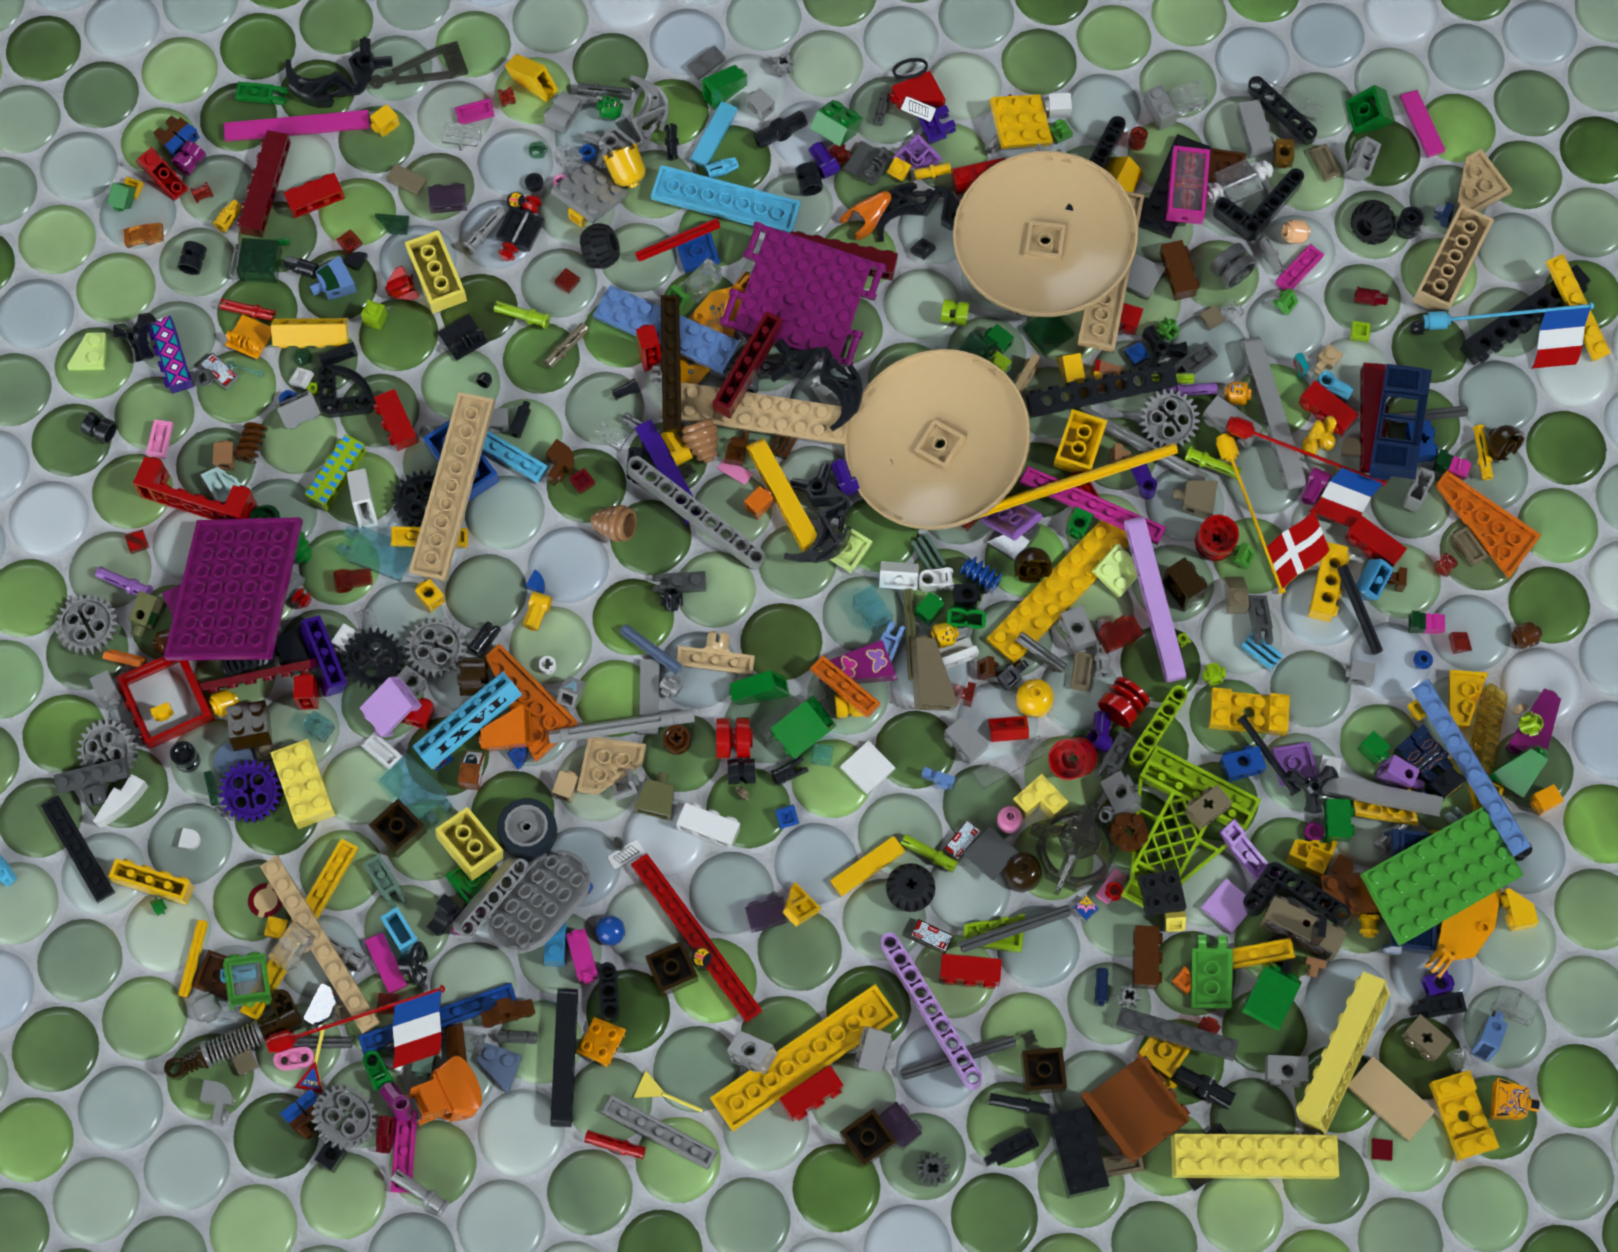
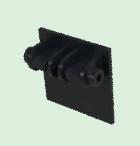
M469 314L437 332L456 361L488 343L483 330L478 328Z

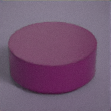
M1316 822L1307 824L1303 831L1304 838L1307 841H1320L1324 835L1323 827Z

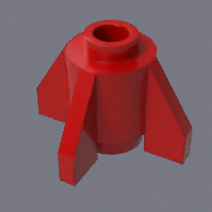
M400 265L394 269L387 280L385 290L388 296H392L394 299L413 301L419 298L416 289H413L414 283L412 280L414 276L412 273L405 275L406 271Z

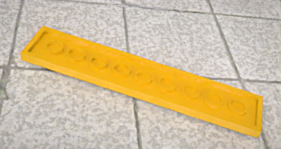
M1100 520L1052 570V574L1049 577H1045L986 638V641L1014 665L1029 651L1017 642L1016 639L1019 634L1024 632L1038 642L1060 619L1061 613L1067 611L1098 579L1092 570L1117 543L1124 550L1129 547L1126 531Z
M874 984L776 1052L777 1056L766 1074L761 1072L755 1073L749 1070L711 1096L710 1100L731 1131L734 1132L779 1101L780 1097L859 1045L864 1025L882 1030L898 1019V1015L876 984Z

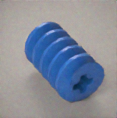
M976 556L973 559L969 557L959 574L963 575L966 573V579L972 577V583L979 581L978 586L983 587L985 585V591L991 590L992 594L999 585L1003 573L996 576V569L990 572L989 564L982 567L983 560L977 564Z

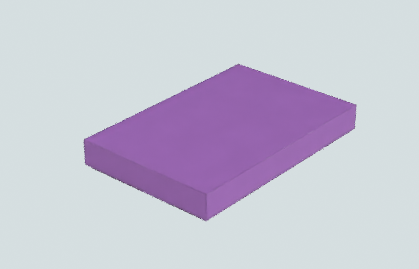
M1021 504L981 518V521L984 525L1016 541L1040 521L1043 516L1031 507Z

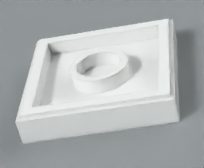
M867 741L840 766L866 795L895 770V767L870 741Z

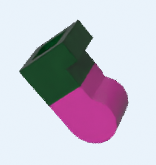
M1441 448L1432 470L1442 474L1449 471L1459 479L1465 480L1472 464L1466 459L1448 454L1447 450Z
M1412 610L1408 617V633L1440 634L1445 632V615L1420 613V611Z

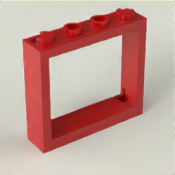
M162 656L117 677L120 683L117 685L121 695L125 694L127 699L124 701L128 712L132 710L134 715L131 720L135 728L139 727L141 731L138 735L142 744H147L149 749L215 720L188 660L167 661ZM180 663L203 714L151 737L129 685Z

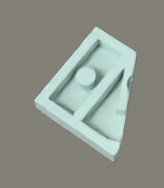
M219 467L201 474V479L213 499L219 500L224 504L232 486L243 485L237 481V478L226 474Z

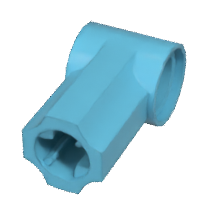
M1329 371L1322 372L1317 379L1318 383L1344 402L1348 401L1354 390V387L1336 379L1334 374Z

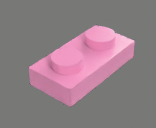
M154 419L146 451L148 457L166 459L174 427L173 422Z

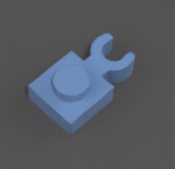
M924 767L921 776L926 780L934 781L937 787L944 790H952L956 778L940 771L935 772L928 767Z

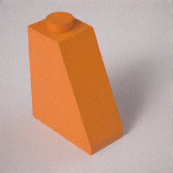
M520 705L480 729L479 744L481 749L489 752L531 747L530 708Z

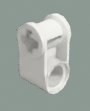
M945 567L922 571L918 580L919 589L923 592L953 590V568ZM928 578L931 580V583H925L923 579Z

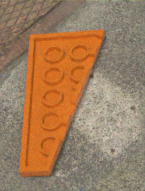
M1446 471L1437 482L1435 488L1463 523L1469 527L1482 547L1509 579L1538 541L1541 534L1449 471Z
M499 643L485 657H487L494 677L504 672L522 693L518 699L509 705L510 710L520 705H525L531 710L532 746L528 748L535 763H537L558 744H550L548 731L576 727L579 724Z

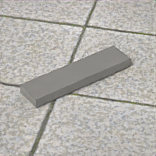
M640 659L639 717L659 714L660 662L656 659ZM659 728L639 730V735H659Z

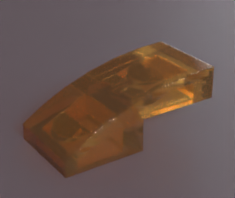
M162 223L143 224L123 229L124 244L127 248L143 243L150 246L164 241Z

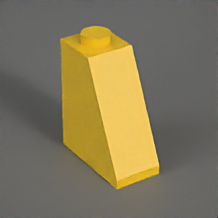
M515 54L505 65L512 79L547 103L559 91L545 65L519 54Z
M1081 353L1056 357L1063 387L1066 386V383L1077 381V384L1084 383L1085 374ZM1080 388L1079 395L1082 398H1086L1087 391L1084 388ZM1065 392L1066 399L1069 400V395Z

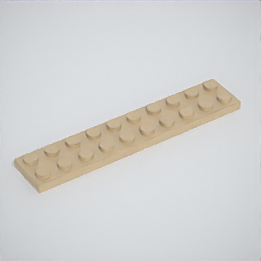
M1126 191L1133 204L1139 226L1144 195ZM1130 268L1120 284L1109 295L1096 304L1084 309L1078 346L1114 352Z
M681 382L682 421L696 423L711 418L714 425L719 427L844 446L846 444L849 421L833 432L830 429V426L841 415V406L746 392L731 419L714 412L713 400L720 388Z
M461 392L457 394L409 573L412 575L447 581L496 401L494 399Z

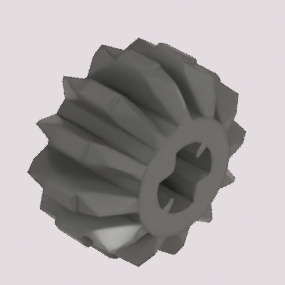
M928 1152V1159L922 1155L920 1160L923 1163H916V1167L920 1168V1170H917L915 1173L916 1175H923L919 1181L922 1183L926 1179L927 1187L930 1186L931 1181H933L934 1187H938L937 1180L944 1184L945 1179L943 1176L949 1177L950 1173L945 1170L949 1169L950 1165H943L946 1157H942L939 1160L938 1152H936L935 1158H932L931 1152ZM928 1166H931L932 1168H933L934 1166H936V1167H937L936 1172H938V1173H936V1174H935L934 1172L929 1173V1172H928V1171H929V1167H928Z

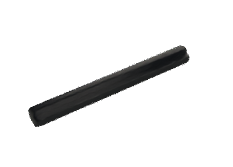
M1347 564L1337 568L1372 654H1379L1383 651L1381 643Z

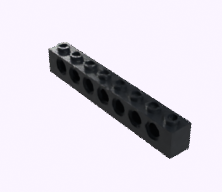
M1576 264L1571 270L1584 294L1589 289L1587 286L1591 280ZM1553 280L1507 312L1543 309L1538 305H1542L1544 308L1560 307L1565 303ZM1545 312L1526 314L1530 318L1525 317L1523 314L1500 316L1466 339L1460 350L1473 365H1476L1478 362L1483 363L1490 357V354L1493 352L1496 354L1504 348L1503 345L1513 343L1519 334H1526L1530 331L1532 325L1542 323ZM1481 343L1486 344L1488 347L1482 346Z
M1165 361L1157 363V367L1150 368L1147 365L1139 367V371L1132 372L1131 369L1120 371L1121 375L1117 376L1109 373L1102 375L1103 379L1095 380V377L1084 379V383L1077 384V381L1066 383V386L1059 388V385L1047 387V391L1041 392L1040 389L1029 391L1030 394L1025 396L1030 418L1174 388L1178 386L1174 364H1168ZM1152 373H1157L1159 375V382H1154L1152 380ZM1134 377L1141 379L1142 383L1140 386L1134 384ZM1117 380L1123 383L1122 390H1118L1115 387ZM1098 384L1105 387L1104 394H1100L1097 391ZM1080 388H1084L1087 391L1086 398H1082L1079 395ZM1062 392H1066L1069 395L1068 402L1061 399ZM1043 396H1048L1051 399L1049 406L1043 404Z

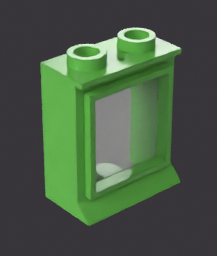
M251 952L247 956L233 954L224 958L223 969L229 1011L234 1010V1007L237 1005L246 1004V1007H253L255 1003L265 1002L266 1006L270 1005L272 997L265 953Z

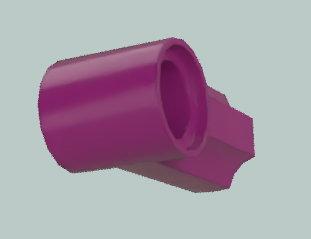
M1314 466L1308 477V483L1304 487L1299 499L1308 506H1314L1322 489L1324 490L1331 474Z
M395 1082L384 1084L380 1090V1095L392 1109L396 1119L400 1122L410 1120L413 1116V1110L409 1098L402 1093Z

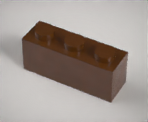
M1183 240L1161 244L1159 254L1163 266L1166 268L1165 272L1174 300L1196 296L1200 285L1198 278L1194 277V265L1189 261L1188 247L1184 246Z
M1135 925L1133 929L1132 988L1157 989L1158 985L1162 983V972H1159V964H1162L1163 956L1162 952H1159V944L1162 945L1163 933L1159 932V926Z

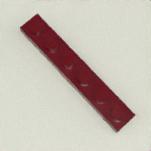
M316 658L200 683L201 691L208 690L209 693L221 691L220 687L227 686V689L239 687L238 683L245 682V685L257 683L256 679L263 678V681L275 679L274 675L281 674V677L293 675L292 671L299 670L300 674L310 672L311 667L317 666Z

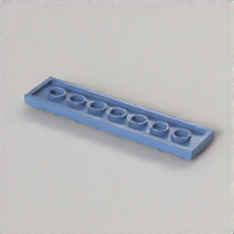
M610 285L596 308L593 317L636 336V329L640 326L654 324L661 347V307ZM680 315V356L724 375L741 345L740 341Z

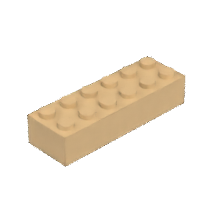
M1462 204L1460 205L1412 302L1434 312L1446 310L1448 314L1494 219Z

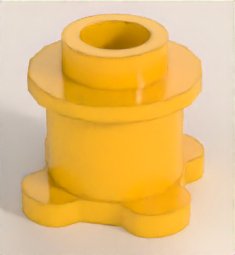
M1361 914L1358 917V921L1361 922L1359 933L1363 934V937L1372 938L1375 937V934L1379 933L1377 922L1380 919V915Z

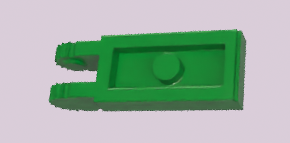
M238 82L235 99L236 101L285 105L287 101L285 97L273 96V94L287 95L288 88L274 86L273 84Z

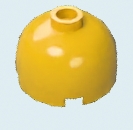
M1037 678L1029 679L1018 688L1016 706L1025 716L1041 718L1052 709L1054 693L1051 686L1044 680Z

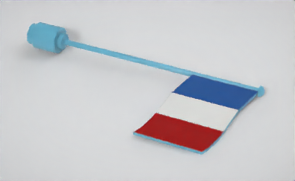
M1590 302V304L1460 317H1450L1446 310L1423 314L1424 329L1431 331L1447 329L1448 325H1451V321L1545 312L1539 330L1537 353L1531 369L1576 365L1582 351L1585 324L1589 311L1594 308V304Z

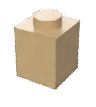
M565 770V772L559 771L552 790L553 798L572 803L579 782L576 773Z

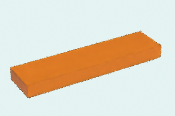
M822 655L810 667V671L867 719L881 706V703L825 656Z

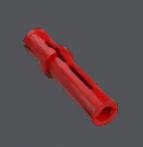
M224 298L220 300L223 304H219L220 310L252 316L253 319L261 318L273 321L275 319L273 316H276V310L262 308L257 304L253 306Z
M587 1130L584 1143L593 1144L619 1152L623 1156L629 1155L642 1160L646 1152V1147L630 1143L629 1140H619Z

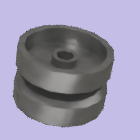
M1235 243L1225 249L1210 265V270L1216 277H1221L1220 282L1226 289L1237 286L1257 266V261L1251 255H1246L1247 250L1241 243Z

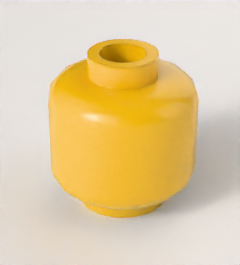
M223 689L211 695L208 706L213 715L224 717L227 716L226 707L238 704L239 700L235 693H231L228 689Z

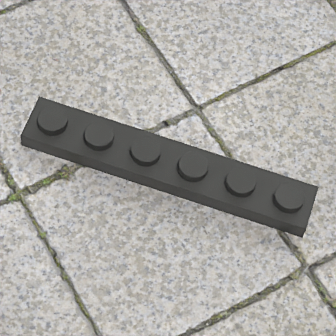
M1121 1007L1116 1023V1028L1230 1061L1234 1060L1239 1040L1124 1007Z

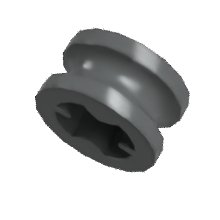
M202 369L196 372L195 379L200 386L211 385L214 382V373L210 369ZM203 374H205V377H207L206 381H204L205 378H203Z

